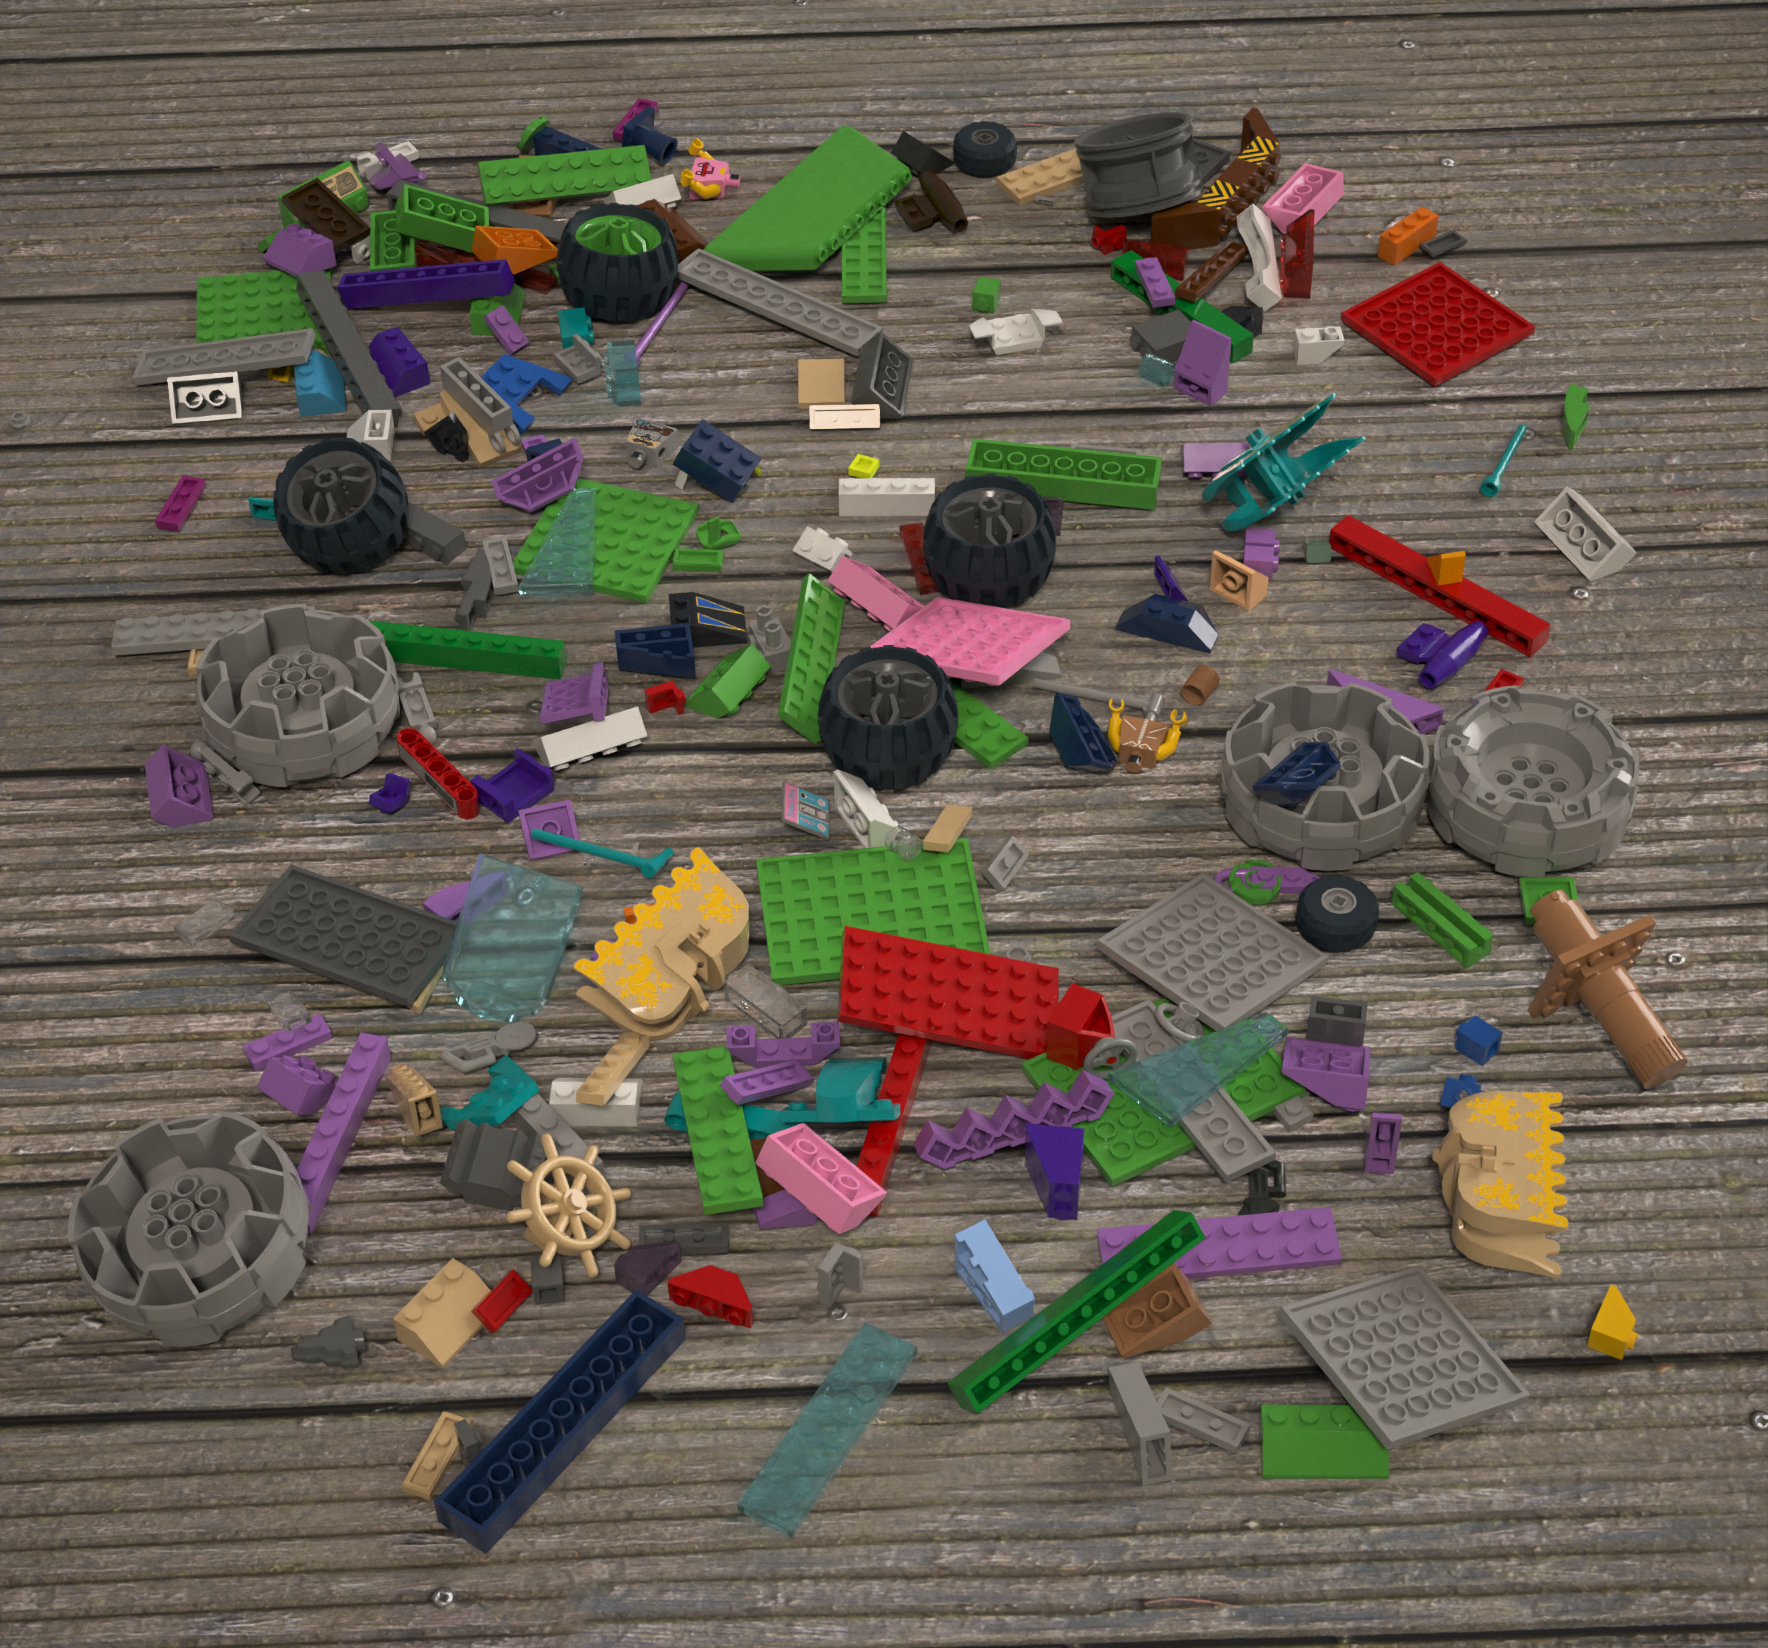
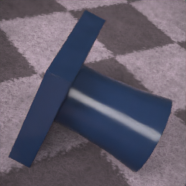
M647 106L623 127L622 147L645 145L646 153L661 165H665L675 154L678 142L676 138L653 130L655 109Z

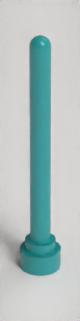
M1520 424L1517 427L1492 475L1485 477L1482 481L1480 491L1483 495L1495 497L1501 489L1500 478L1527 431L1526 425Z

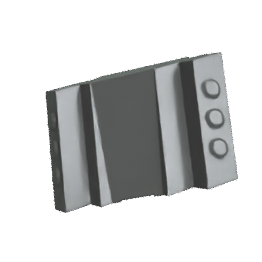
M465 1119L457 1124L440 1183L451 1192L463 1194L464 1202L505 1211H513L516 1206L522 1207L521 1193L524 1181L508 1171L507 1163L514 1160L529 1171L543 1163L546 1154L541 1143V1136L535 1134L528 1137L519 1129L509 1131L495 1128L486 1122L477 1127L470 1120Z

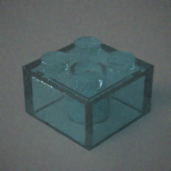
M635 340L607 342L608 352H603L606 384H609L607 385L608 399H613V408L641 405Z

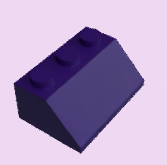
M398 327L387 329L374 337L368 346L373 361L377 362L378 370L381 375H384L388 388L393 391L394 398L430 385L427 361Z

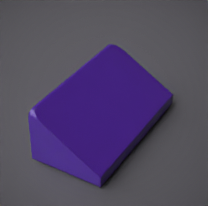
M1157 555L1154 563V576L1165 596L1188 601L1172 570Z

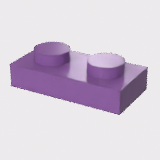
M503 305L483 318L509 355L514 354L530 342Z

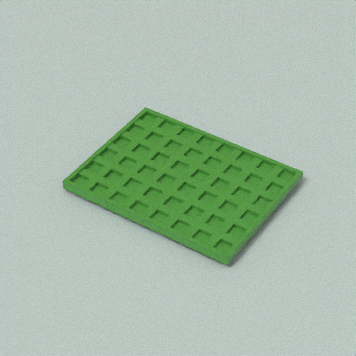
M968 838L957 839L948 853L924 850L923 842L756 859L772 986L840 979L842 932L845 926L990 954Z

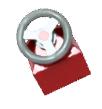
M1072 983L1047 1021L1046 1058L1075 1070L1084 1066L1085 1071L1103 1080L1125 1073L1133 1066L1137 1059V1046L1129 1039L1115 1038L1112 1017L1103 994ZM1126 1047L1129 1049V1056L1122 1063L1119 1061V1055ZM1105 1065L1112 1066L1114 1069L1098 1071L1094 1067Z

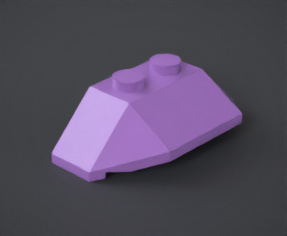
M573 438L497 477L491 482L499 501L528 512H533L574 490L584 457L577 439Z

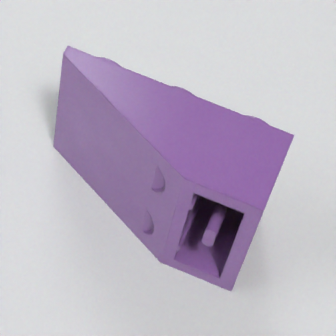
M1193 320L1175 368L1174 389L1210 407L1226 395L1231 338Z

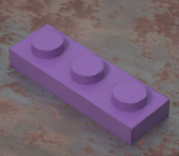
M1157 257L1136 260V272L1153 308L1175 305V295Z
M319 1013L243 1045V1050L254 1071L266 1067L270 1057L282 1058L284 1055L293 1056L333 1038L331 1030Z

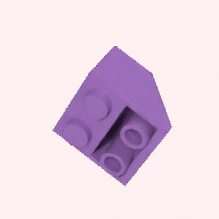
M284 1055L282 1058L270 1057L256 1088L297 1115H314L328 1103L338 1080L335 1079L336 1075L334 1073L316 1067V1062L306 1056L293 1058Z

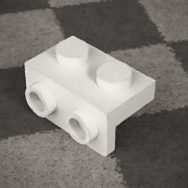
M808 526L792 550L796 555L831 573L842 556L851 558L853 554L847 548L849 544L838 537L834 540L821 528L817 527L814 530Z

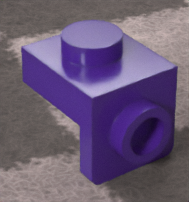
M392 773L386 774L384 788L370 794L369 805L375 806L379 811L391 813L408 803L410 780Z

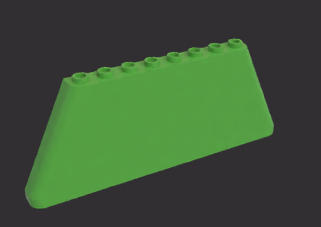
M843 125L704 248V251L750 271L815 270L911 182L910 170L906 165L853 127Z

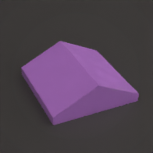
M570 800L518 810L523 838L530 861L576 851L531 838L532 831L536 828L580 840Z

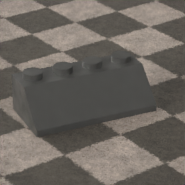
M881 331L861 347L851 404H879L880 418L900 419L904 414L913 358Z

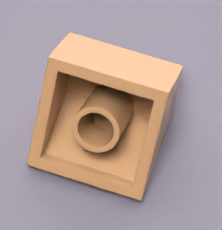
M1215 550L1212 553L1211 591L1248 611L1267 596L1269 577Z

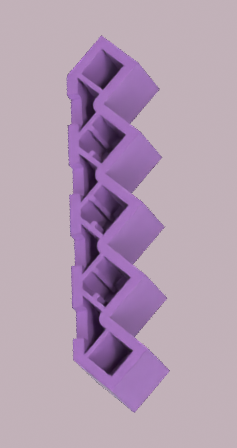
M1082 1069L1068 1093L1043 1082L1030 1106L1004 1095L991 1119L966 1107L953 1131L927 1120L915 1140L914 1146L920 1158L946 1169L955 1166L956 1162L969 1158L974 1160L995 1153L994 1150L1025 1143L1026 1123L1072 1127V1124L1087 1119L1088 1121L1099 1119L1112 1099L1114 1092L1107 1081Z

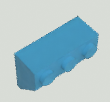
M311 350L307 363L298 366L294 365L296 396L300 417L346 412L344 379L335 362L321 352Z

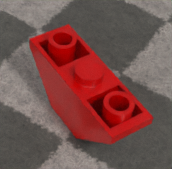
M708 1265L669 1279V1300L678 1306L693 1308L707 1316H715L727 1320L735 1326L741 1325L752 1328V1306L737 1274Z

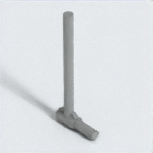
M1038 678L1033 680V688L1107 703L1112 698V704L1121 705V699H1123L1124 706L1142 709L1145 719L1152 721L1158 719L1165 701L1164 696L1159 693H1154L1144 700Z

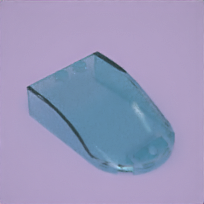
M479 853L443 965L445 984L447 988L450 987L457 997L456 1001L472 1014L497 1022L519 1021L520 1017L531 1013L534 1015L542 1009L552 991L583 886Z

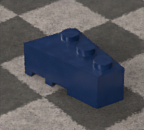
M690 623L615 630L619 670L696 679Z

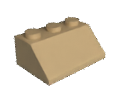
M452 1258L393 1318L397 1340L439 1367L444 1368L484 1327L471 1310L489 1293L490 1289L475 1271Z

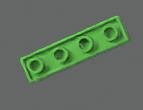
M1419 872L1410 876L1408 886L1402 881L1394 886L1391 905L1466 969L1491 953L1494 935L1489 929L1478 923L1467 911L1459 907L1448 895H1445Z

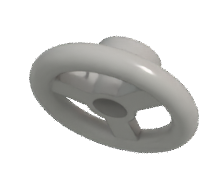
M1180 1002L1178 1006L1162 1003L1156 1007V1019L1171 1035L1188 1043H1199L1204 1039V1028L1197 1020L1199 1012L1192 1005ZM1163 1012H1171L1173 1016L1166 1018Z

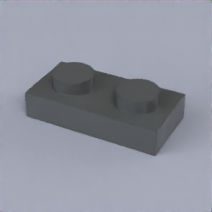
M466 1419L454 1423L460 1458L466 1468L482 1451L480 1446H483L478 1430L476 1428L471 1430Z

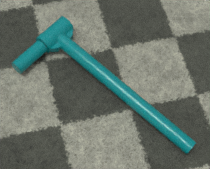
M536 828L533 829L531 834L532 839L638 867L647 878H652L674 855V851L667 847L659 855L645 859Z

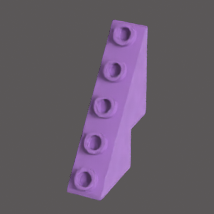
M1333 669L1328 670L1327 686L1344 687L1349 683H1354L1378 691L1393 699L1392 706L1413 724L1419 734L1438 729L1439 725H1442L1444 708Z

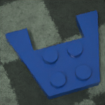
M507 354L501 356L481 376L512 408L513 423L521 435L534 423L535 417L518 405L539 384L544 385L560 396L571 385L573 380L569 376Z

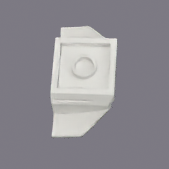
M1031 309V314H1017L992 320H986L982 317L972 323L969 329L975 339L987 337L995 354L1000 355L1040 348L1045 340V327L1063 324L1056 311Z

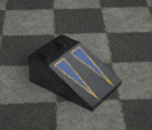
M695 592L668 594L671 625L690 623L693 648L748 643L744 606Z

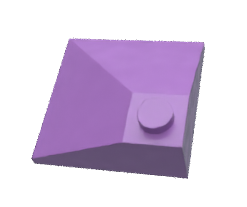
M1286 1037L1282 1073L1346 1111L1365 1110L1371 1047Z

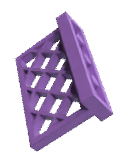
M604 663L593 664L592 673L546 682L540 714L541 723L544 724L587 714H593L594 722L605 720L609 683Z

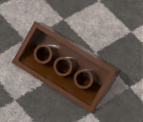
M656 199L647 200L638 205L640 208L654 211L656 215L663 217L667 221L675 238L678 264L698 248L704 250L709 244L675 209Z

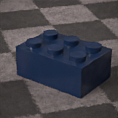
M702 419L680 449L673 465L733 503L753 475L762 458Z

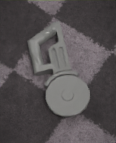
M513 1022L504 1025L497 1033L492 1032L490 1036L445 1049L440 1053V1057L443 1062L464 1074L495 1064V1057L508 1056L510 1051L528 1047L537 1037L536 1029L533 1025L526 1022Z

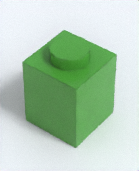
M979 276L972 292V310L995 313L1001 298V280Z

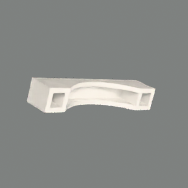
M1252 204L1236 217L1238 230L1248 247L1253 262L1254 273L1253 277L1245 283L1246 294L1258 307H1263L1265 312L1277 305L1282 297L1271 220L1258 207Z

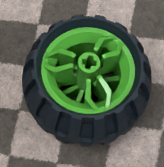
M597 204L576 212L575 216L567 222L559 242L557 269L560 285L568 302H571L574 308H585V313L592 318L616 322V320L635 321L638 318L652 316L655 311L661 310L666 304L674 289L678 273L677 246L667 221L663 217L656 215L654 211L646 210L633 204Z

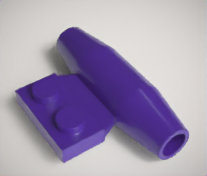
M1474 621L1449 637L1445 630L1422 623L1397 647V656L1416 663L1427 662L1419 674V680L1423 686L1432 689L1453 677L1476 655L1488 635V629L1482 622Z

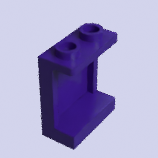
M518 748L513 751L514 762L486 781L477 775L470 780L477 790L479 803L506 823H510L519 816L518 810L531 808L554 791L552 771L547 766H542L535 761L530 754L524 753Z

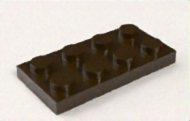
M318 178L282 196V203L310 230L333 241L334 253L370 235V227Z

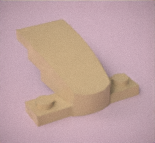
M445 389L440 393L438 404L413 413L414 421L423 436H426L424 431L454 412L468 431V454L473 456L479 468L521 452L522 446L520 443L513 445L508 440L503 429L498 433L504 441L505 451L497 453L489 441L488 432Z

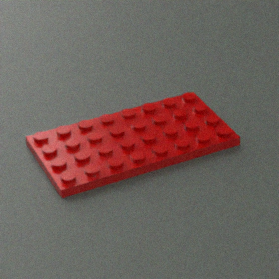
M850 926L844 927L842 932L837 1022L1028 1059L1046 1052L1047 1021L1058 1006L1059 968Z

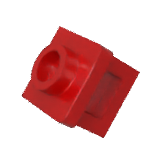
M1119 225L1103 231L1098 226L1093 227L1091 237L1092 245L1103 255L1126 247L1127 228Z
M673 680L644 689L646 708L650 714L670 707H674L678 715L684 714L683 704L686 703V698L683 690L678 689Z

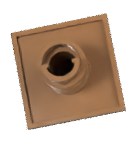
M1563 890L1554 891L1537 901L1529 910L1537 921L1533 931L1554 960V963L1528 1008L1532 1018L1535 1019L1541 1015L1548 1017L1555 1013L1559 1007L1563 1005L1569 1007L1581 1000L1595 1021L1599 1022L1644 1088L1651 1089L1659 1086L1678 1074L1685 1067L1688 1059L1641 994V990L1628 973V970L1635 964L1636 956L1643 951L1642 946L1651 937L1650 933L1656 925L1651 915H1647L1602 936L1577 900H1570Z

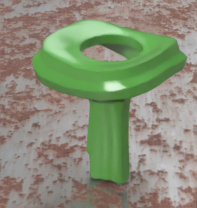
M719 516L707 520L696 530V536L705 549L717 550L737 544L742 539L736 525L730 520H720ZM721 531L725 532L727 535L721 537Z

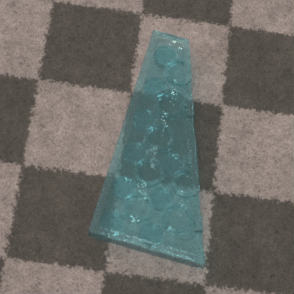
M596 488L574 489L569 493L518 587L519 594L593 592Z
M1266 1012L1108 1072V1080L1171 1128L1286 1037L1288 1027Z

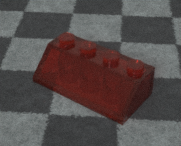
M1309 209L1287 225L1286 235H1281L1279 283L1280 288L1283 289V298L1310 299L1314 264L1315 209Z

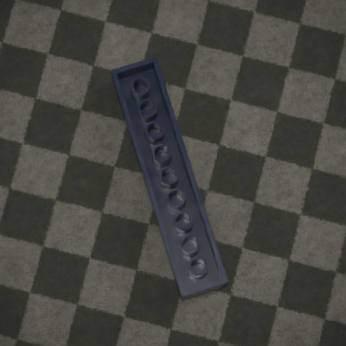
M635 1290L434 1500L438 1522L486 1554L685 1341L683 1318L640 1291Z

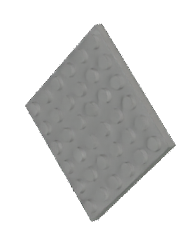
M1204 873L1097 940L1096 945L1099 951L1179 1005L1180 1002H1186L1192 1005L1199 1012L1198 1019L1222 1036L1327 965L1329 957Z
M1419 1265L1282 1306L1278 1313L1280 1319L1387 1450L1525 1404L1530 1397L1529 1392Z

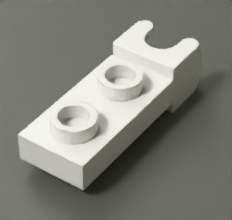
M409 141L388 148L394 157L401 153L409 162L419 158L418 150ZM370 152L357 157L358 170L360 173L366 172L367 180L384 167L378 158Z

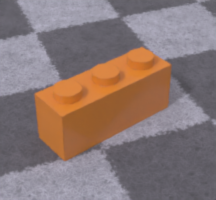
M1421 206L1383 232L1379 239L1378 257L1394 266L1420 249L1419 244L1436 237L1439 215Z

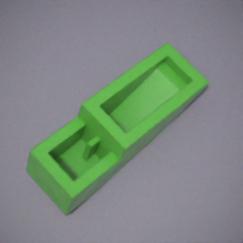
M1570 384L1566 393L1562 416L1564 441L1567 448L1573 450L1587 424L1590 404L1586 403L1588 388Z

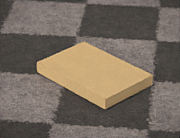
M844 359L798 360L799 409H809V406L845 405Z

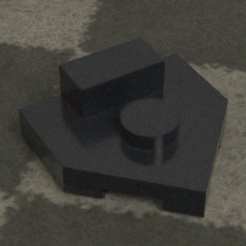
M1230 306L1221 311L1253 333L1254 337L1262 333L1263 307Z
M454 412L424 431L436 451L442 454L448 453L453 455L456 460L463 463L469 459L468 431Z

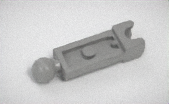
M413 673V680L409 683L402 682L401 678L398 677L399 702L403 708L409 728L416 729L433 744L437 738V733L434 728H437L436 721L419 673Z
M197 741L191 745L190 755L192 758L199 761L204 760L202 766L211 776L217 775L219 782L226 789L230 787L235 798L243 805H247L257 798L260 791L252 784L254 782L253 778L244 770L237 772L211 750L204 741Z

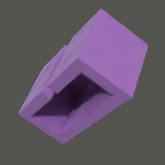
M1246 528L1243 564L1269 577L1268 580H1272L1273 570L1278 571L1279 556H1274V554H1279L1280 540L1275 539L1276 530Z

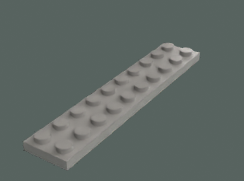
M699 248L678 264L677 279L857 357L860 355L863 344L880 331L883 333V327Z

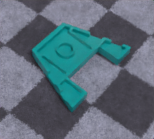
M505 1055L487 1070L492 1078L490 1086L483 1092L474 1094L464 1108L457 1109L444 1106L440 1109L442 1125H447L449 1129H456L457 1124L465 1119L470 1120L477 1127L485 1122L490 1126L499 1125L535 1095L539 1088L527 1073Z

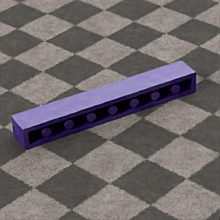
M507 259L348 273L343 274L337 289L347 309H361L364 307H382L410 303L421 304L424 302H442L445 300H463L491 296L502 297L510 294L515 279Z

